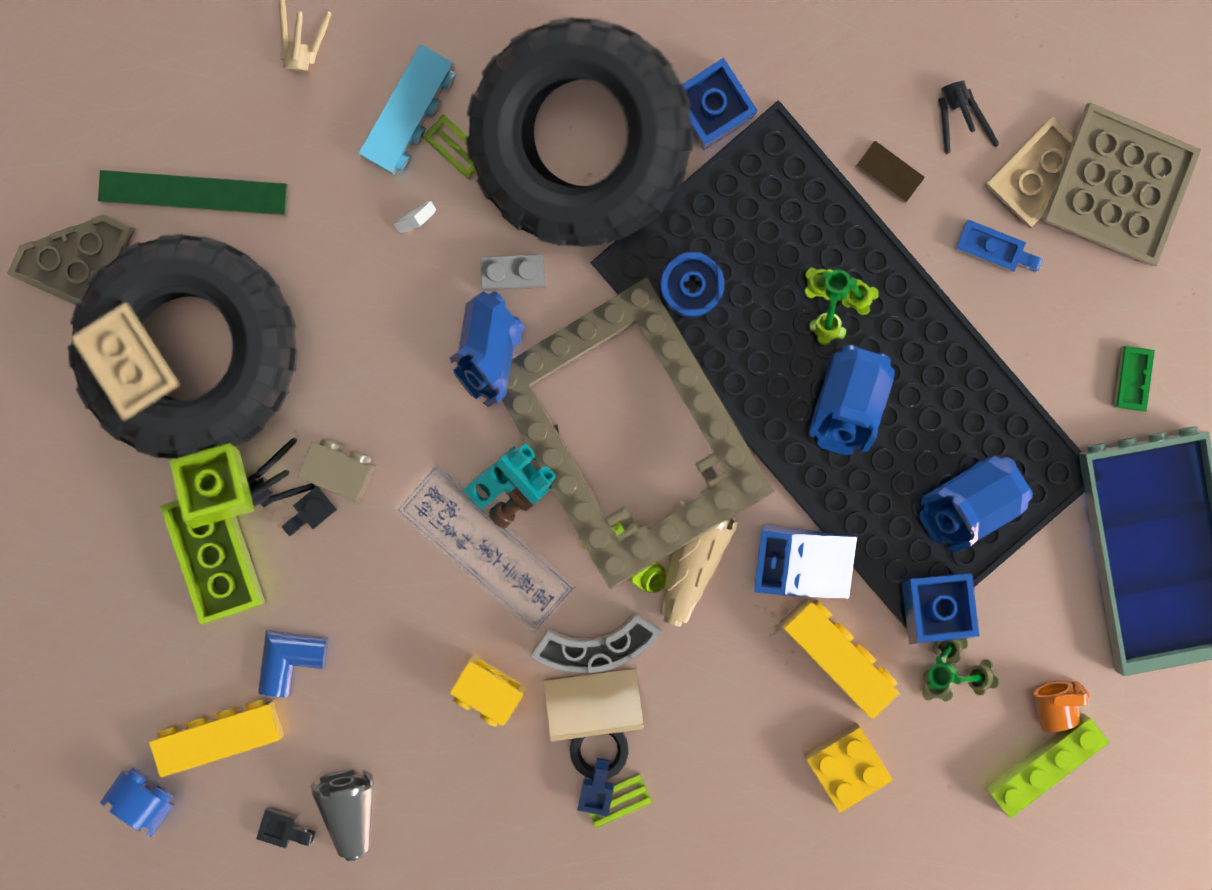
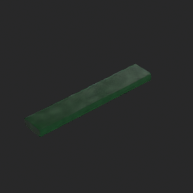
M100 170L98 201L286 216L288 184Z

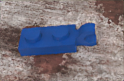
M969 219L965 223L955 250L1011 272L1015 271L1017 264L1033 272L1039 271L1043 261L1042 258L1023 251L1026 242Z

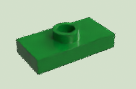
M1130 346L1121 347L1113 408L1147 412L1155 350Z

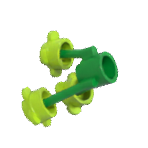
M810 268L805 273L808 279L807 287L804 290L805 295L808 298L819 296L829 300L827 313L819 315L817 320H812L809 325L810 330L817 334L818 342L823 345L829 344L830 341L836 338L843 339L846 335V329L841 327V319L834 314L837 301L842 300L844 307H852L860 315H866L870 311L869 306L872 301L879 296L877 288H869L861 280L850 279V276L842 270H816V268Z

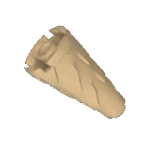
M684 501L679 502L676 512L686 506ZM730 518V521L723 522L669 555V566L663 588L665 592L660 611L665 616L664 622L674 626H681L682 622L687 623L697 601L700 600L708 581L720 562L725 548L736 531L738 525L736 518Z

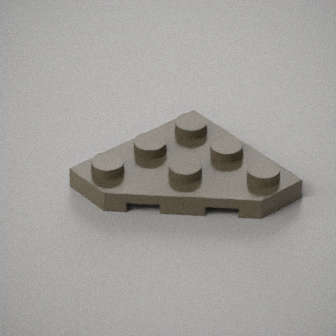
M102 214L87 222L70 226L49 234L47 237L20 245L7 274L76 305V303L81 302L89 287L87 283L100 267L108 265L119 256L120 251L124 250L134 228Z

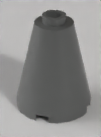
M344 770L320 777L321 783L316 786L315 782L311 784L313 798L338 855L344 857L347 861L359 860L369 850L374 788L373 775L364 770L363 776L355 775L354 770Z

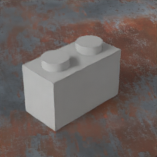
M543 254L480 257L483 291L546 288Z

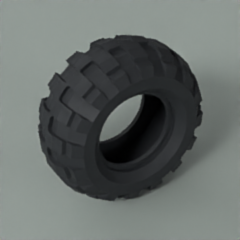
M570 17L550 20L549 23L536 28H529L512 38L510 44L498 55H494L482 71V80L477 91L471 95L467 115L470 117L469 136L465 137L468 159H471L478 176L476 182L486 199L491 200L502 213L501 217L518 230L526 231L538 237L540 241L558 246L586 247L602 245L627 237L641 227L648 225L664 210L663 208L671 197L678 192L687 173L685 170L689 154L693 149L694 128L691 126L689 111L691 105L684 85L681 84L672 68L673 65L658 48L652 46L641 35L621 25L598 19ZM577 80H591L607 89L621 106L627 125V142L620 162L608 176L590 186L568 183L550 172L538 154L534 139V125L543 102L557 88Z
M163 235L147 242H138L120 251L117 258L105 267L101 266L87 283L89 287L81 302L76 303L70 322L73 325L72 336L124 303H128L143 326L150 314L160 305L180 297H199L209 301L219 310L229 326L232 337V356L229 367L223 378L209 392L200 397L185 401L164 395L126 420L121 418L71 340V345L68 346L69 368H72L78 384L76 391L85 408L89 409L101 423L100 427L117 441H122L135 448L137 452L156 458L178 459L229 443L237 447L242 443L248 442L261 432L272 416L282 407L289 394L288 389L297 366L296 325L291 307L288 306L279 289L280 286L267 270L262 268L249 255L224 242L205 236Z

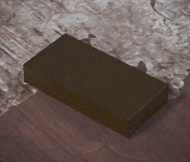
M876 140L855 166L904 203L909 200L925 178Z

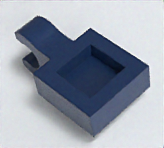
M597 758L593 780L583 778L577 811L608 816L614 790V784L606 782L609 760Z

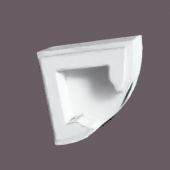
M429 201L405 214L394 223V226L399 233L418 228L435 213L436 208Z

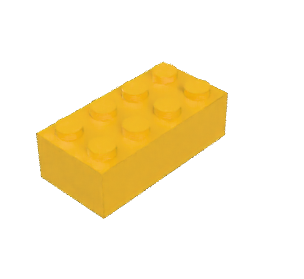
M805 598L779 624L873 720L900 694L894 688L898 682L882 666L876 669L872 665L876 659L860 644L855 647L850 642L854 637L842 624L837 621L833 625L828 620L832 614L820 601L815 599L811 602Z

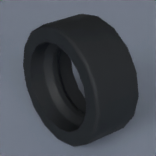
M623 732L609 734L617 743L618 752L614 761L608 766L606 780L619 774L626 765L629 752L627 738ZM586 737L574 738L570 743L571 761L580 774L585 778L593 780L595 767L587 764L581 755L582 741Z

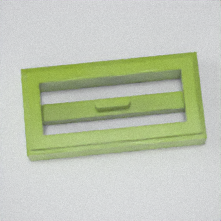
M442 114L422 138L469 180L476 171L472 160L468 159V154L442 131L440 126L444 123L465 144V137L468 136ZM436 133L471 165L467 170L431 136Z
M640 773L614 784L613 793L635 783L638 784L639 788L612 799L610 808L641 794L643 798L609 813L608 816L599 818L597 814L589 813L595 828L652 803Z

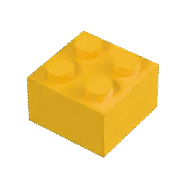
M473 655L454 684L450 694L455 696L453 701L466 710L473 707L481 712L480 718L494 727L497 724L504 727L524 695L526 687Z
M857 723L852 724L804 754L839 813L893 781Z

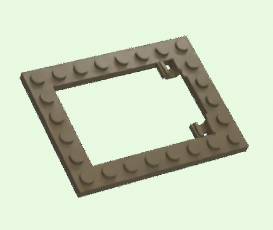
M647 277L511 360L507 393L501 400L525 442L534 451L535 459L540 468L543 466L549 467L556 475V478L551 483V487L610 589L615 588L775 492ZM635 323H638L714 452L695 464L708 485L706 489L701 491L702 497L650 528L644 525L639 529L625 506L611 515L605 516L531 387ZM721 463L725 472L717 476L713 466ZM620 523L625 532L617 536L612 527Z

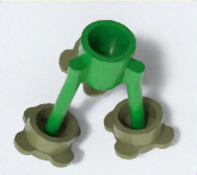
M967 639L934 642L932 650L938 656L935 659L936 665L923 674L925 689L922 691V696L926 700L941 698L947 702L953 697L951 686L968 682L969 686L974 689L975 694L981 696L986 693V690L997 688L1000 684V679L998 676H995L992 669L993 663L988 659L982 660L980 665L969 667L967 675H958L957 668L952 663H957L961 659V651L968 647Z

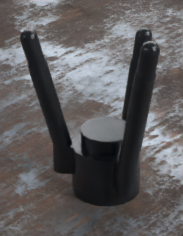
M965 81L954 82L941 88L943 97L939 98L938 102L941 108L945 153L949 154L951 152L949 107L952 112L961 110L969 131L975 132L976 129L968 110L970 106L992 144L998 146L999 142L977 105L971 89H967Z
M292 438L258 471L247 477L253 507L259 504L266 507L275 501L315 488V484L310 483L270 496L273 493L271 486L290 474L289 470H284L268 480L265 477L260 478L297 442L296 438Z

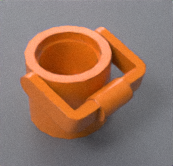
M1078 681L1046 682L1033 692L1042 730L1046 732H1059L1074 728L1080 724L1081 716L1078 706H1087L1090 697L1089 692Z

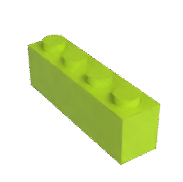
M1082 713L1079 725L1056 733L985 788L1006 816L1010 819L1110 743L1089 716Z

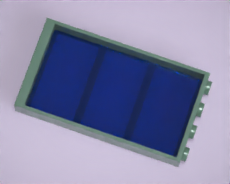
M1198 426L1179 429V434L1168 436L1167 432L1149 434V440L1137 442L1136 437L1118 440V446L1107 448L1106 443L1087 446V452L1078 453L1115 671L1122 676L1212 660V446L1209 432L1198 431Z

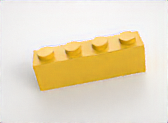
M261 698L246 703L247 709L235 712L234 708H229L215 713L217 718L205 722L204 717L186 722L187 728L175 731L174 726L157 731V737L152 739L149 744L160 778L281 740L284 737V733L274 702L265 703L264 699Z

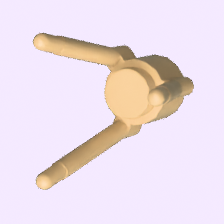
M279 0L282 41L281 60H284L283 67L308 71L309 64L315 65L316 54L332 13L330 11L326 12L311 50L308 52V45L300 44L303 13L301 11L297 12L293 43L290 42L289 44L285 0Z

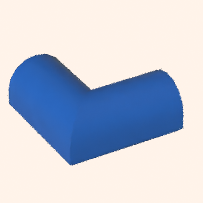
M266 630L258 694L272 697H289L293 666L316 669L325 668L328 638Z

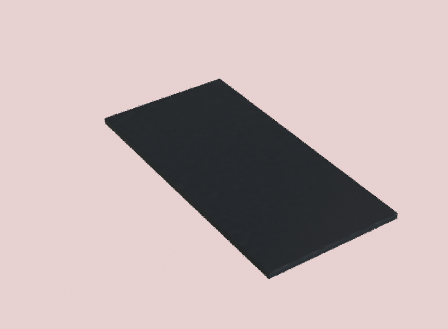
M779 100L680 185L678 192L665 205L664 210L648 225L641 227L627 237L614 241L590 262L617 295L646 277L648 278L747 446L822 532L857 536L853 563L854 570L906 630L907 623L902 582L910 579L972 573L973 586L975 587L1085 492L1078 454L1081 453V450ZM689 252L702 253L711 258L722 270L725 282L724 292L719 303L705 315L693 318L680 316L671 311L665 304L660 292L661 277L667 265L679 255ZM810 268L845 271L850 276V279L861 280L869 288L875 287L879 292L878 298L872 301L869 306L870 311L866 315H860L852 307H844L842 300L837 301L834 314L841 319V327L846 329V335L843 339L836 338L827 345L820 344L817 334L809 328L810 322L814 319L817 320L819 315L827 313L829 300L824 299V297L815 296L814 298H808L805 295L804 290L808 283L805 273ZM689 277V281L683 283L684 288H689L690 293H695L696 288L701 287L700 283L694 281V277ZM854 345L866 351L887 355L891 359L890 366L894 369L895 373L878 427L877 437L870 450L861 453V448H856L853 450V454L842 455L822 449L817 444V436L815 435L812 438L809 430L826 377L827 366L835 353L842 352L844 346ZM993 456L1001 459L1003 457L1012 459L1033 492L1032 499L1028 502V509L1020 516L977 540L968 548L953 552L947 548L950 544L944 541L940 544L933 541L920 520V512L924 510V505H921V499L931 491L972 468L979 461ZM1093 465L1095 481L1097 482L1103 476Z

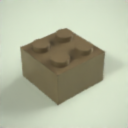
M322 438L321 442H312L297 477L354 502L362 500L376 468L375 465L370 463L372 458L358 451H351L350 454L341 451L343 445L327 438Z

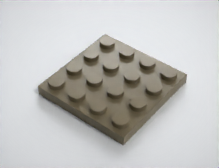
M1087 103L1042 221L1148 265L1157 266L1201 149L1098 105Z

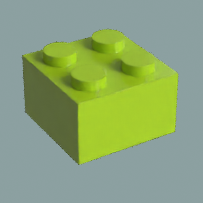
M231 443L169 461L183 520L192 528L254 511L240 451Z

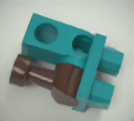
M523 444L518 448L513 446L473 479L463 491L481 511L505 491L510 499L506 503L499 502L490 509L489 515L495 525L500 528H507L514 522L517 511L520 509L523 511L529 510L552 488L551 483L556 478V475L549 467L545 466L537 471L530 463L535 457L534 451L527 444ZM477 484L489 498H483L477 493Z

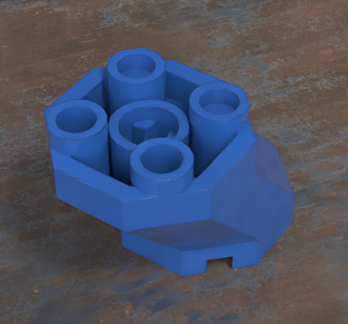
M482 291L466 303L459 350L450 357L451 364L455 361L457 362V367L453 370L455 377L470 396L475 399L480 396L487 399L483 404L488 407L496 404L506 396L513 348L522 341L521 333L525 331L523 323L517 317L512 316L505 307V301L502 296L495 291L490 294Z
M854 345L844 346L842 352H837L833 355L827 366L826 377L809 430L812 438L815 435L817 436V444L822 449L842 455L853 454V450L856 448H861V453L870 450L876 440L878 427L894 379L895 371L890 366L891 359L887 355L866 351Z
M993 456L979 461L972 468L923 497L921 505H924V510L920 512V520L933 541L939 544L944 541L950 544L947 548L955 552L970 547L977 540L1020 516L1028 509V502L1032 499L1033 492L1012 459L1008 457L1001 459Z

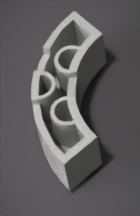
M636 611L618 629L594 638L569 637L549 628L532 652L531 658L551 668L565 672H602L614 669V667L635 659L655 642L662 631L661 628Z

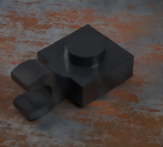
M316 486L293 505L299 513L286 522L282 528L288 536L295 534L306 523L312 529H315L338 509L319 486Z
M266 808L256 839L285 849L288 847L290 840L310 846V843H313L316 831L294 826L296 816Z

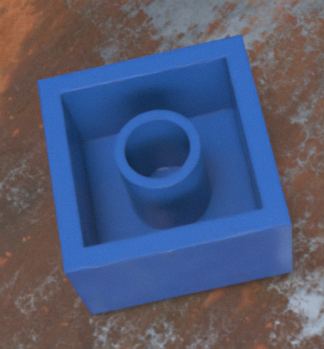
M724 58L682 84L685 87L691 105L689 111L691 126L694 128L693 134L703 149L757 114V108Z
M972 573L910 579L902 582L909 645L970 639L980 636Z

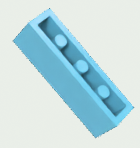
M419 45L358 153L362 158L392 175H395L397 169L402 171L410 158V155L407 153L412 143L418 144L426 129L422 126L428 115L434 116L441 103V100L437 98L443 88L446 90L450 88L456 77V73L453 72L455 68L453 62L427 47Z

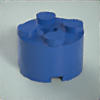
M697 252L684 253L674 258L665 268L660 281L661 296L667 307L674 313L684 317H699L710 312L719 303L724 292V276L719 266L708 256ZM689 277H694V281L701 285V287L696 288L695 293H690L689 288H684L683 283H687Z
M134 767L129 771L122 770L100 803L105 806L109 802L112 805L109 812L137 831H140L142 827L149 829L146 835L152 837L173 808L174 803L171 801V798L174 795L160 785L154 789L145 782L148 777Z

